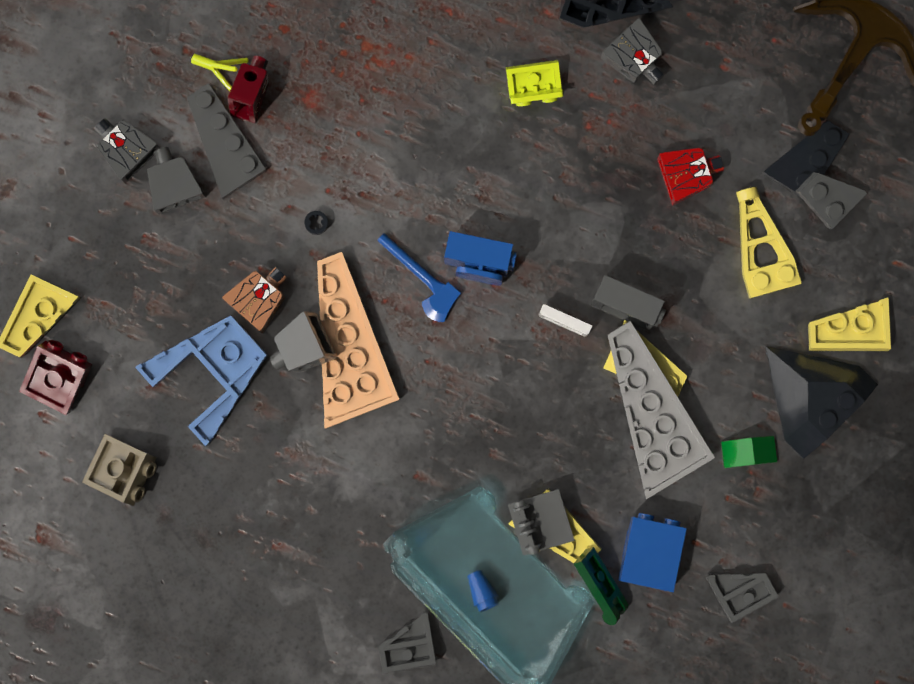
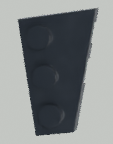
M827 120L821 125L815 135L804 138L762 174L800 197L796 190L813 172L825 174L849 136V133Z

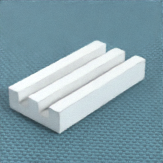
M543 304L539 313V317L584 337L588 336L592 327L588 323Z

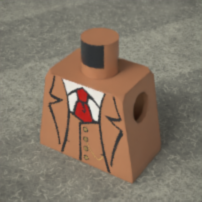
M276 267L266 278L262 277L257 271H254L222 298L263 333L285 299V296L277 288L287 277Z

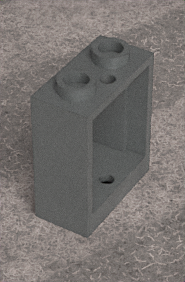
M606 275L603 277L591 303V306L627 322L631 321L632 324L648 331L653 326L657 327L661 323L666 309L662 308L663 300Z

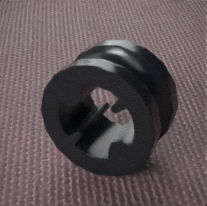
M315 210L306 215L304 224L309 233L320 235L326 231L328 220L324 213ZM313 216L316 219L317 216L322 218L321 224L323 227L318 230L316 227L313 230L310 228L312 225L310 219Z

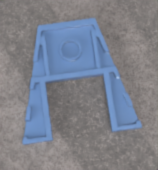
M233 316L221 320L199 334L180 342L171 349L163 351L154 356V358L135 367L152 387H156L187 357L194 353L227 391L188 426L205 446L211 443L268 356Z

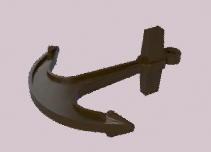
M811 0L793 8L795 13L806 15L837 14L843 16L851 23L854 31L853 40L828 87L818 91L814 100L807 108L808 113L804 114L799 120L798 128L802 134L812 136L818 132L822 125L821 121L828 117L832 108L838 102L837 95L843 84L869 51L875 47H889L898 53L910 83L914 87V38L903 22L885 7L871 0Z

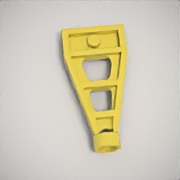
M757 187L736 192L740 211L742 275L749 299L802 284L795 259L760 201ZM751 200L754 201L752 205H746L745 203ZM760 218L767 230V235L752 239L749 232V220ZM762 243L770 244L778 256V261L765 267L756 266L754 262L755 247Z

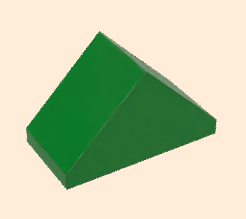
M774 436L721 442L724 468L777 462Z

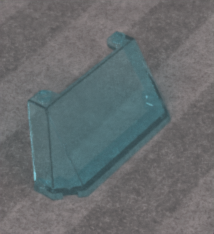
M479 486L395 531L383 543L385 552L391 553L393 562L390 564L392 572L501 684L552 683L594 601L589 597L588 592L580 586L569 585L565 588L534 555L528 554L523 556L519 540L493 514L497 506L494 496L489 491ZM482 570L499 596L497 598L499 604L483 612H479L478 608L474 607L467 577L469 574Z

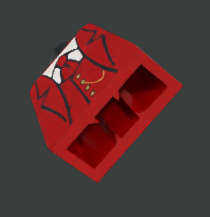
M702 148L660 153L657 158L672 206L711 187L713 184L711 174L724 170L721 157L718 155L706 159Z

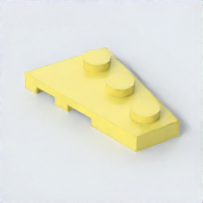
M30 275L0 336V348L23 358L80 297Z

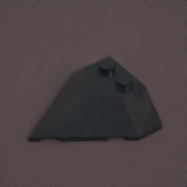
M561 0L558 19L580 28H586L673 8V5L669 0Z
M765 346L776 405L783 429V439L804 459L826 441L867 400L878 384L859 365Z

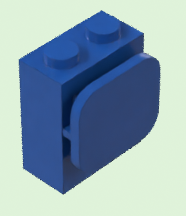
M450 231L444 263L445 265L457 267L456 276L459 278L501 286L503 276L507 277V272L514 269L517 252L512 251L513 244Z
M638 513V518L631 517L618 580L674 592L687 528L680 527V521L666 518L664 523L655 522L654 516Z

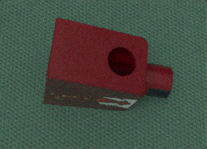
M254 56L251 65L241 64L227 97L230 116L256 123L269 84L268 72L265 70L268 60L265 58Z

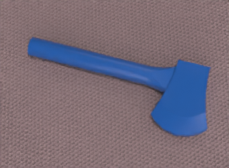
M383 233L377 241L433 292L434 295L422 301L425 314L434 321L445 322L451 307L461 293L449 282L444 284L432 277L392 239Z

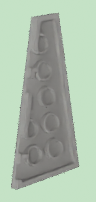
M629 321L607 335L646 499L715 457L635 327Z

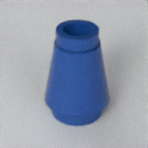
M482 570L467 576L474 607L478 608L479 612L489 610L499 604L497 600L499 596Z

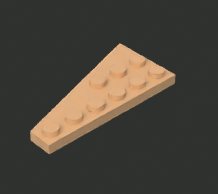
M342 252L317 261L320 321L337 356L336 359L322 364L325 429L399 401Z

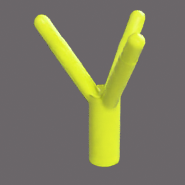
M194 54L191 59L192 64L212 70L229 91L232 86L218 69L236 72L238 68L231 65L249 62L248 58L215 61L198 54Z

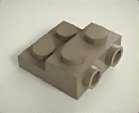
M104 434L82 483L125 504L134 506L136 502L141 501L144 497L145 488L143 486L147 477H152L156 471L157 465L154 462L157 457Z

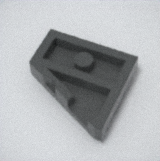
M815 172L796 190L799 196L829 229H833L867 194L862 189Z
M766 573L706 576L730 623L737 621L779 597Z

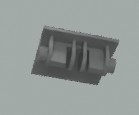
M559 489L508 504L523 556L533 555L541 550L575 541Z

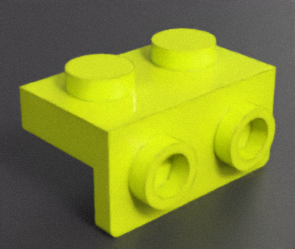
M558 60L506 67L511 104L516 103V106H527L536 100L550 103L557 101L558 97H563Z

